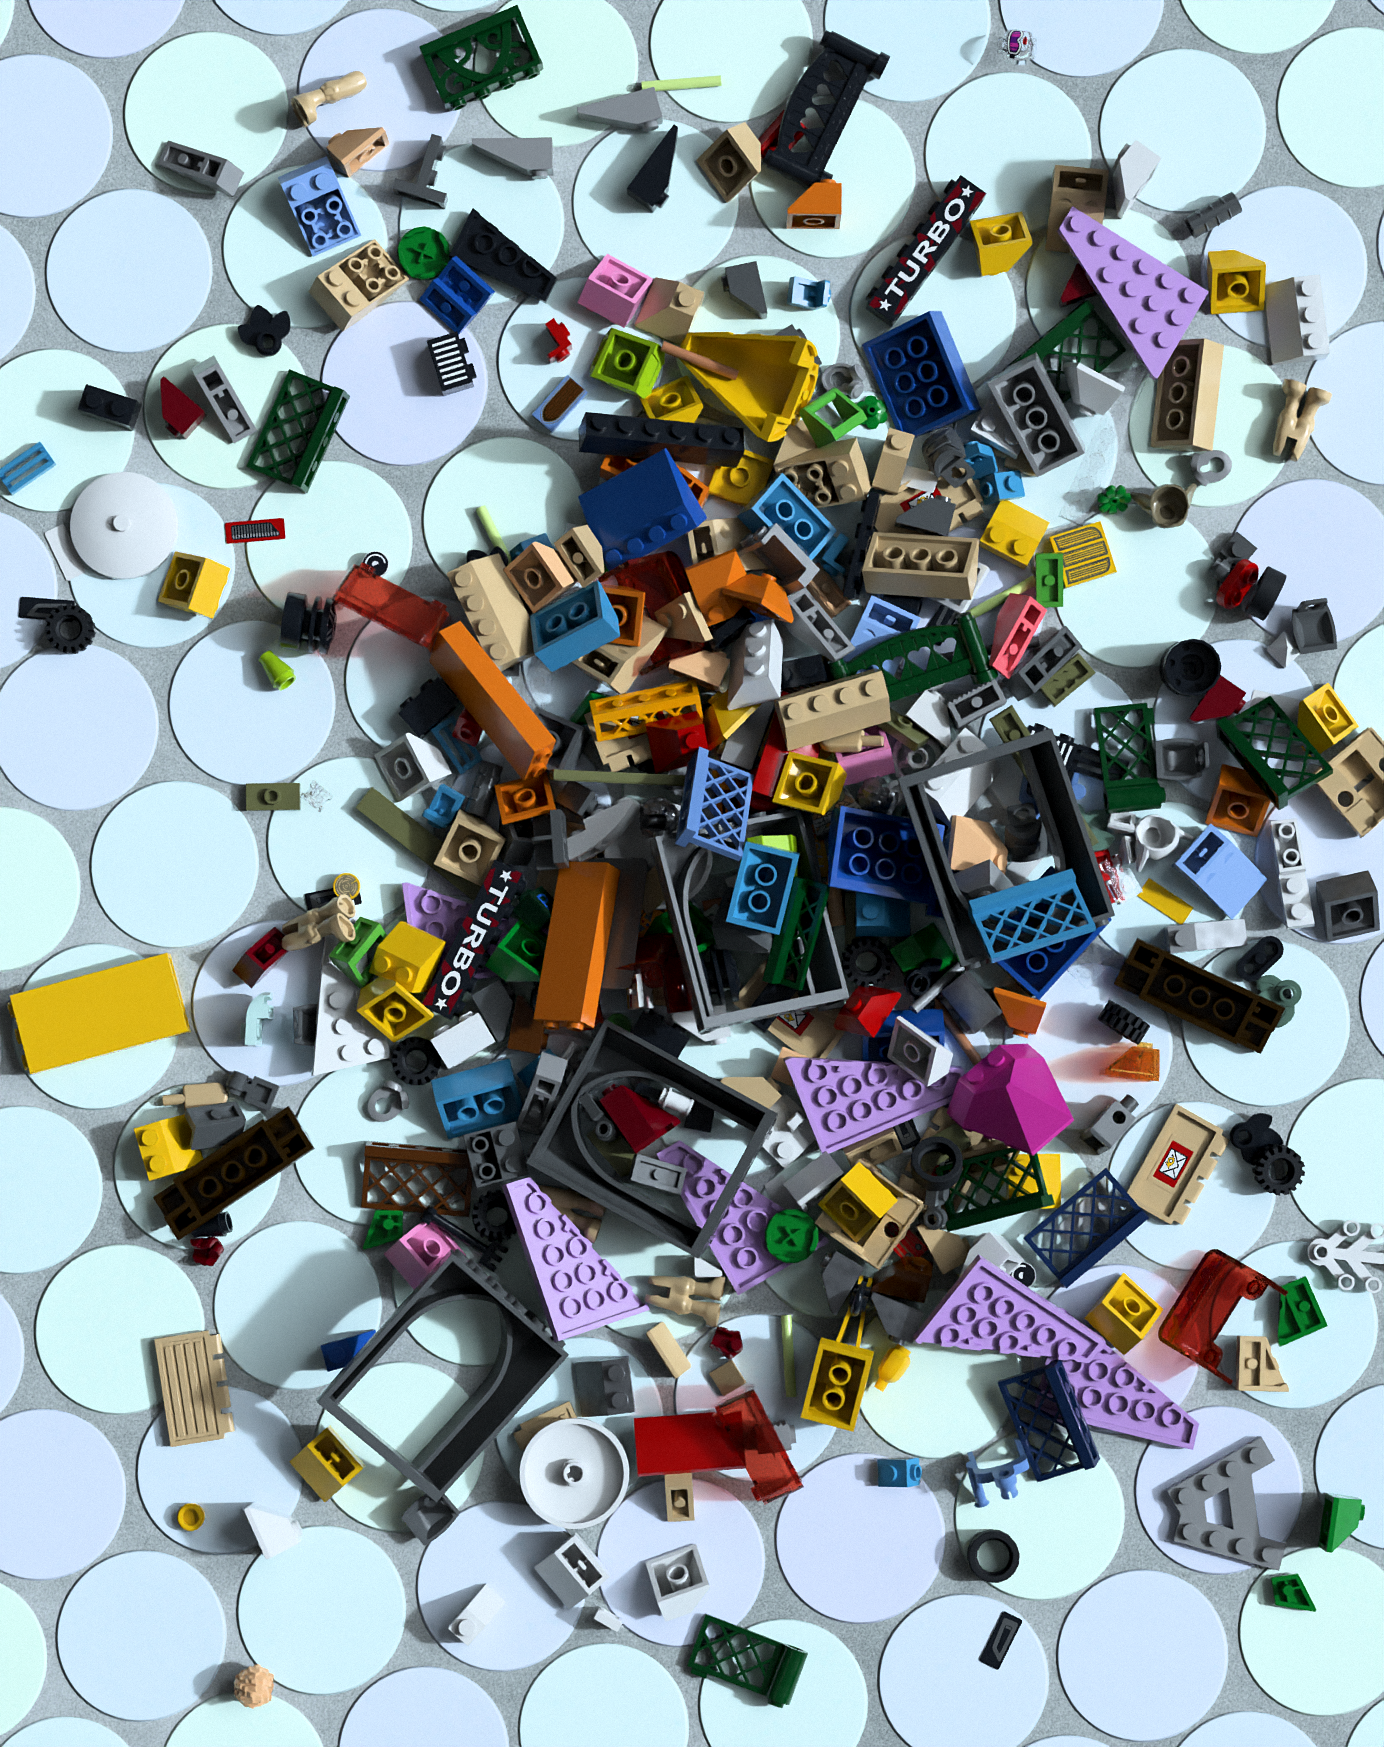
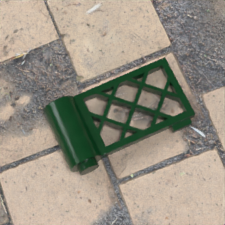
M1147 703L1094 708L1093 715L1103 782V803L1106 814L1161 809L1162 803L1166 802V793L1164 787H1160L1156 778V765L1150 725L1155 724L1153 708H1148ZM1141 710L1142 723L1136 728L1125 717L1130 711ZM1117 712H1125V713H1124L1123 716H1121V715L1118 714ZM1110 713L1119 721L1110 731L1101 723L1100 714ZM1121 722L1134 732L1126 743L1113 733ZM1142 726L1144 728V733L1140 731ZM1103 732L1107 734L1105 739L1103 738ZM1136 734L1145 740L1146 748L1141 754L1128 745ZM1109 737L1122 746L1115 757L1105 750L1104 743ZM1124 749L1137 758L1130 768H1127L1117 760ZM1146 752L1148 760L1143 757ZM1106 757L1111 760V762L1108 765ZM1139 761H1142L1149 767L1150 777L1140 778L1132 772ZM1113 763L1126 772L1121 780L1109 781L1108 769ZM1129 775V776H1131L1133 779H1125V778Z
M706 1614L687 1666L692 1668L690 1672L705 1679L708 1674L764 1695L769 1698L767 1703L783 1708L784 1704L790 1705L808 1652ZM709 1622L720 1625L725 1636L710 1642L706 1633ZM726 1628L731 1629L734 1632L728 1634ZM738 1633L746 1635L750 1646L736 1652L730 1637ZM703 1638H705L707 1644L701 1646ZM751 1638L757 1639L759 1642L753 1644ZM726 1639L733 1654L718 1660L712 1645ZM763 1643L775 1646L772 1657L762 1662L755 1647ZM709 1647L715 1662L707 1666L695 1662L698 1652ZM752 1649L758 1664L744 1670L738 1655ZM734 1657L741 1672L730 1676L724 1673L720 1663ZM770 1662L766 1672L763 1665ZM717 1665L719 1671L712 1669L710 1667ZM760 1667L764 1675L761 1687L751 1684L746 1673ZM743 1675L745 1681L740 1680L736 1677Z

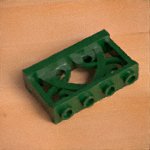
M518 5L419 46L421 55L446 111L450 109L452 111L460 110L467 105L466 102L473 99L477 101L486 99L491 95L492 91L499 88L507 90L513 87L516 81L520 79H533L540 75V71L544 69L543 62ZM518 25L525 42H512L511 26ZM495 34L497 36L495 42L502 41V44H490L487 39L490 35ZM478 41L484 48L491 51L501 50L499 58L489 74L475 72L464 67L472 55L473 42ZM462 48L466 53L457 63L455 60L459 59L460 56L455 55V50ZM512 48H522L528 52L529 60L525 65L516 66L514 64L516 58L522 57L518 53H510ZM436 58H439L449 68L441 78L432 61ZM505 67H507L509 71L502 74ZM453 73L458 75L453 81V86L457 83L464 85V89L457 94L450 93L445 87L447 79ZM471 82L479 84L472 87Z

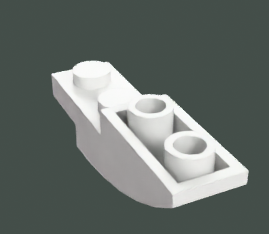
M622 798L615 801L614 806L610 808L597 809L591 812L590 817L583 819L586 830H576L567 838L569 860L572 862H585L604 851L634 821L640 811V803L632 798Z
M1290 818L1270 821L1280 905L1283 907L1286 929L1313 927L1315 922L1305 873L1307 868L1298 819Z

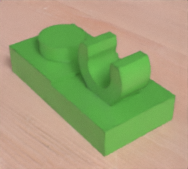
M1062 552L1035 553L1036 601L1043 607H1064Z

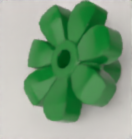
M1110 485L1105 489L1106 493H1099L1097 496V500L1100 503L1098 508L1102 513L1108 510L1109 514H1116L1117 509L1124 512L1128 508L1127 504L1132 501L1130 493H1126V488L1122 485H1119L1117 488Z

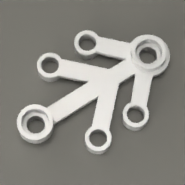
M1346 1220L1342 1228L1327 1240L1318 1238L1309 1244L1307 1248L1309 1260L1319 1266L1325 1265L1337 1280V1285L1340 1289H1352L1355 1281L1351 1275L1344 1274L1334 1259L1345 1260L1362 1280L1367 1292L1377 1293L1381 1290V1281L1373 1277L1361 1262L1384 1264V1253L1362 1251L1376 1239L1384 1238V1224L1373 1223L1369 1231L1347 1249L1335 1247L1346 1237L1355 1236L1359 1233L1360 1225L1355 1220ZM1349 1223L1355 1224L1356 1229L1353 1233H1349L1346 1229ZM1378 1225L1383 1230L1380 1236H1376L1373 1232L1374 1228ZM1319 1247L1325 1248L1326 1254L1324 1257L1317 1255ZM1344 1277L1350 1279L1348 1287H1343L1341 1284V1280ZM1371 1280L1377 1282L1375 1290H1370L1368 1287V1283Z

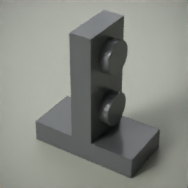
M431 133L416 184L395 178L392 188L395 195L446 209L448 203L447 193L430 188V186L434 187L437 182L439 172L435 169L438 161H443L446 152L442 136Z

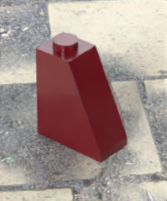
M612 1084L601 1092L604 1097L600 1099V1102L636 1154L681 1123L674 1115L623 1085L617 1087L615 1084Z

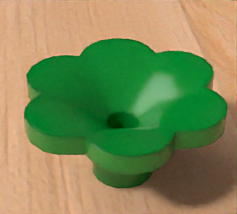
M870 395L864 401L857 403V406L863 410L867 417V420L860 425H866L869 429L873 430L879 424L887 421L888 415L885 412L887 408L885 401L877 400L875 396Z

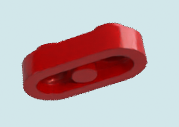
M1248 559L1239 561L1218 589L1216 595L1217 603L1228 610L1238 606L1250 587L1258 579V565Z

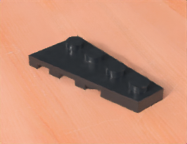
M472 208L449 254L450 258L457 256L467 266L546 304L557 282V277Z
M870 491L866 500L862 501L861 512L864 513L862 523H858L856 527L855 538L857 543L855 549L851 550L849 565L851 567L849 575L845 576L843 584V596L847 598L859 599L863 582L862 569L875 529L882 499L880 493Z

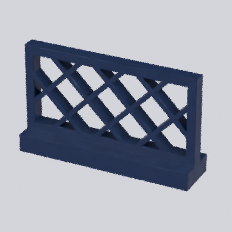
M1104 1168L1023 1239L1067 1289L1148 1220L1149 1217L1108 1169ZM1104 1176L1112 1183L1111 1196L1096 1194L1097 1182ZM1093 1186L1092 1194H1085ZM1115 1189H1117L1122 1196H1115ZM1081 1196L1092 1197L1091 1213L1075 1212L1076 1200ZM1096 1197L1111 1199L1110 1215L1094 1214ZM1115 1199L1126 1200L1133 1209L1125 1216L1114 1215ZM1072 1204V1212L1064 1211ZM1058 1215H1071L1070 1231L1054 1230L1055 1218ZM1075 1215L1091 1216L1089 1232L1074 1231ZM1094 1217L1110 1218L1109 1230L1104 1234L1093 1233ZM1113 1218L1120 1219L1116 1224L1113 1225ZM1052 1221L1051 1229H1043ZM1040 1231L1051 1232L1050 1248H1038L1032 1241V1238ZM1054 1233L1070 1234L1069 1250L1053 1249ZM1073 1234L1089 1235L1088 1248L1084 1251L1072 1250ZM1093 1236H1100L1095 1242L1092 1243ZM1042 1251L1049 1252V1259L1043 1254ZM1053 1252L1068 1253V1265L1061 1271H1058L1052 1264ZM1072 1254H1079L1074 1260H1072Z
M1061 1360L1051 1361L1048 1365L1010 1376L997 1382L1037 1483L1083 1468L1088 1470L1096 1467L1101 1458ZM1045 1375L1048 1383L1045 1391L1031 1385L1034 1376ZM1016 1383L1024 1387L1021 1398L1019 1399L1011 1395L1007 1385ZM1028 1390L1042 1396L1038 1408L1023 1401ZM1045 1398L1056 1403L1058 1411L1055 1416L1041 1410ZM1021 1406L1035 1413L1030 1424L1020 1419L1018 1411ZM1038 1415L1052 1421L1048 1433L1033 1426ZM1055 1424L1066 1428L1068 1436L1065 1441L1051 1435ZM1031 1431L1045 1438L1040 1449L1030 1444L1028 1436ZM1048 1440L1062 1446L1058 1458L1043 1451ZM1065 1449L1076 1453L1079 1462L1069 1464L1061 1460ZM1041 1456L1055 1463L1052 1471L1041 1472L1038 1465Z

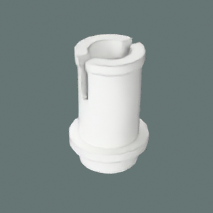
M671 1087L669 1089L663 1088L658 1103L662 1104V1108L667 1106L688 1116L694 1100L673 1092Z

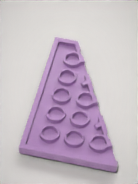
M1072 206L1057 232L1063 242L1069 246L1072 256L1076 257L1085 271L1084 275L1095 292L1100 295L1105 308L1109 309L1118 323L1117 327L1128 344L1132 345L1138 360L1140 359L1150 374L1149 377L1155 381L1158 379L1209 291Z
M679 1140L656 1155L660 1161L687 1168L680 1196L696 1224L703 1228L732 1174ZM742 1182L714 1233L716 1235L714 1240L709 1244L738 1295L793 1264L776 1259L769 1252L765 1243V1229L769 1220L776 1213L785 1209L744 1182ZM818 1232V1244L815 1250L829 1243L828 1238Z
M531 1177L502 1186L554 1342L650 1310L648 1304H644L633 1293V1288L621 1279L620 1274L606 1259H602L591 1247V1242L580 1234L579 1229L565 1214L562 1215L551 1204L552 1200L540 1191L539 1186Z
M979 1254L913 1335L914 1340L919 1344L927 1342L940 1344L943 1347L957 1346L960 1349L981 1351V1349L997 1350L999 1353L1004 1354L1016 1353L1021 1356L1039 1358L1040 1356L1057 1357L1058 1360L1067 1361L1073 1359L1076 1362L1090 1363L1106 1343L1103 1337Z

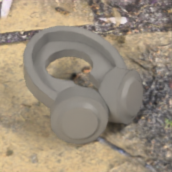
M837 363L830 365L824 370L821 379L827 391L834 387L831 383L832 376L837 372H841L845 377L853 378V381L835 388L852 399H857L863 393L864 385L862 381L866 377L863 368L859 364L851 366Z
M1221 450L1206 451L1201 455L1194 453L1190 460V468L1194 479L1200 485L1206 487L1209 483L1219 482L1229 475L1232 469V460L1228 454ZM1213 458H1220L1224 463V468L1219 473H1214L1211 470L1207 472L1200 471V468L1208 465L1209 461Z
M391 1080L385 1081L383 1087L371 1095L367 1106L368 1113L376 1121H389L395 1118L403 1109L409 1108L408 1094L402 1090L398 1083ZM392 1094L397 1095V1099L391 1103V1109L388 1113L380 1114L377 1112L375 1105L379 1099H387Z

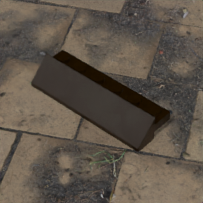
M1138 937L1125 956V960L1114 980V985L1137 995L1139 999L1259 1054L1262 1053L1285 1010V1007Z
M288 1106L267 1121L262 1119L173 1179L174 1183L155 1195L153 1199L165 1216L164 1219L177 1240H180L315 1148L308 1133Z

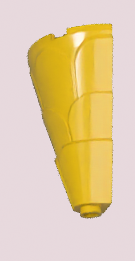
M687 332L686 337L681 342L680 348L739 370L736 380H732L679 359L706 389L712 390L730 411H733L757 437L767 442L783 438L786 435L785 430L789 425L795 426L800 420V409L808 405L811 400L818 377L819 365L814 363V357L818 355L815 345L800 336L734 334L732 332Z

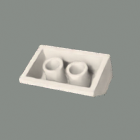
M1137 139L1131 145L1128 143L1124 145L1112 167V170L1115 172L1111 180L1116 212L1120 219L1124 217L1153 178L1162 157Z
M1321 274L1296 276L1266 284L1264 302L1272 365L1326 359L1330 354Z
M772 619L746 625L731 648L727 704L729 711L780 699L783 639Z
M964 728L932 767L986 750L988 747L969 730ZM992 760L923 783L933 815L951 828L952 815L964 816L1000 774L1001 769L997 762Z

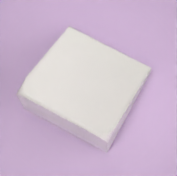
M695 1257L696 1277L722 1276V1270L701 1258Z

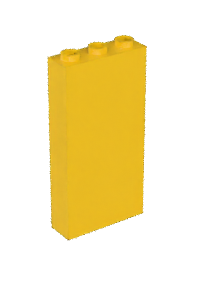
M169 953L10 995L11 1002H8L11 1018H16L18 1028L14 1029L18 1044L23 1045L25 1053L21 1055L24 1069L29 1070L30 1074L33 1075L191 1032L172 957Z

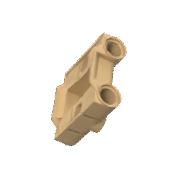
M1372 726L1370 728L1367 727L1350 741L1351 744L1332 760L1326 761L1332 767L1333 774L1315 784L1324 795H1327L1326 798L1330 801L1332 809L1339 812L1343 818H1346L1345 821L1360 838L1368 834L1384 819V772L1379 767L1380 760L1384 759V741ZM1319 767L1313 773L1316 774L1323 769ZM1372 773L1375 778L1357 792L1354 786ZM1340 793H1346L1349 796L1350 804L1348 807L1339 804L1338 795Z
M862 1157L857 1163L860 1162L898 1201L882 1216L881 1222H877L857 1243L824 1210L815 1221V1224L861 1257L865 1262L880 1270L893 1252V1248L905 1237L907 1230L911 1226L910 1224L914 1222L925 1206V1201L908 1189H900L881 1175V1169ZM890 1222H895L899 1226V1233L896 1237H891L887 1233V1226Z

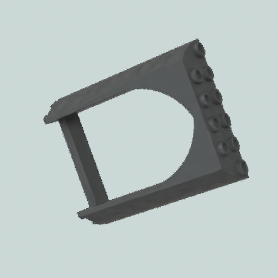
M1052 728L897 779L960 967H964L965 971L981 967L980 961L985 960L986 965L990 964L991 961L975 924L971 923L968 916V902L963 897L953 876L923 786L925 782L1019 752L1051 846L1055 874L1069 869L1073 870L1076 876V884L1096 928L1109 924L1108 918L1115 916ZM1073 893L1061 896L1059 902L1072 907L1075 902ZM1050 905L1047 906V908H1046V910H1045V912H1044L1045 915L1047 914L1048 910L1050 909V907H1051ZM1055 907L1051 917L1064 922L1069 913ZM1073 914L1069 924L1080 927L1086 925L1084 918ZM987 920L981 921L983 927L995 931L996 925ZM1039 920L1033 928L1038 930L1043 921ZM1047 923L1043 932L1054 935L1058 934L1061 928ZM1003 928L999 932L1010 938H1013L1015 934L1014 931ZM1020 933L1017 940L1029 943L1033 941L1035 936L1029 933ZM995 939L992 947L994 952L997 953L1006 950L1009 944Z
M789 807L775 810L772 815H766V812L750 815L747 821L745 839L760 835L795 836L797 853H800L797 876L819 882L801 810L790 811ZM733 818L727 819L733 830L739 828ZM720 824L712 825L719 835L726 833ZM705 828L699 830V836L711 839ZM663 830L653 834L654 838L650 841V847L696 1026L700 1035L708 1034L719 1028L799 1011L807 1013L814 1011L818 1007L829 1006L850 998L825 906L802 990H797L799 998L715 1015L688 908V891L692 873L707 849L690 842L686 847L675 844L677 832L670 834L669 830ZM730 838L723 840L727 847L736 849ZM810 886L808 893L811 904L819 900L821 889ZM809 912L802 915L801 924L804 930L811 927L813 922ZM802 938L795 941L794 944L797 957L805 951L806 946ZM793 964L791 968L796 982L798 970L795 964Z
M605 1019L603 1024L599 1022L592 1033V1037L595 1039L590 1048L585 1046L578 1059L581 1062L577 1071L572 1070L565 1082L568 1088L564 1095L559 1094L554 1101L552 1109L555 1111L550 1119L546 1118L539 1129V1133L542 1135L537 1143L533 1142L525 1155L528 1157L526 1163L699 1259L706 1251L708 1244H711L716 1236L714 1233L765 1140L769 1139L778 1113ZM623 1078L655 1080L682 1092L754 1132L703 1228L615 1180L597 1164L583 1139L580 1126V1097L586 1092L589 1093L596 1087L613 1080Z
M451 1249L320 1393L316 1401L437 1503L569 1354L563 1348L566 1343L563 1340L554 1342L553 1336L545 1330L547 1326L540 1321L541 1319L529 1308L527 1310L511 1292L507 1293L502 1288V1285L491 1275L488 1276L473 1259H468L458 1249L455 1251ZM474 1299L496 1304L501 1322V1342L496 1361L490 1373L479 1388L412 1462L407 1460L340 1403L402 1333L426 1312L442 1304L457 1300Z

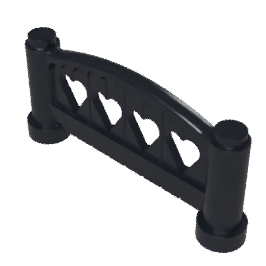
M833 30L831 32L825 31L819 45L823 46V51L810 64L795 86L781 120L777 147L774 151L768 149L762 164L766 165V168L806 188H810L814 183H820V180L833 178V174L824 169L868 77L871 76L879 80L891 57L882 51L878 54ZM830 61H837L848 79L825 80L823 74L829 70L828 63ZM820 84L826 85L836 103L814 104L812 97L818 93L817 86ZM808 108H813L825 127L803 128L801 120L806 118L805 111ZM802 132L814 151L792 152L789 149V144L795 141L794 134Z

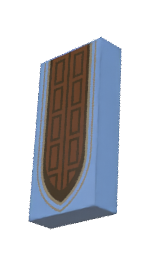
M567 375L534 411L532 416L553 433L586 397L588 392Z

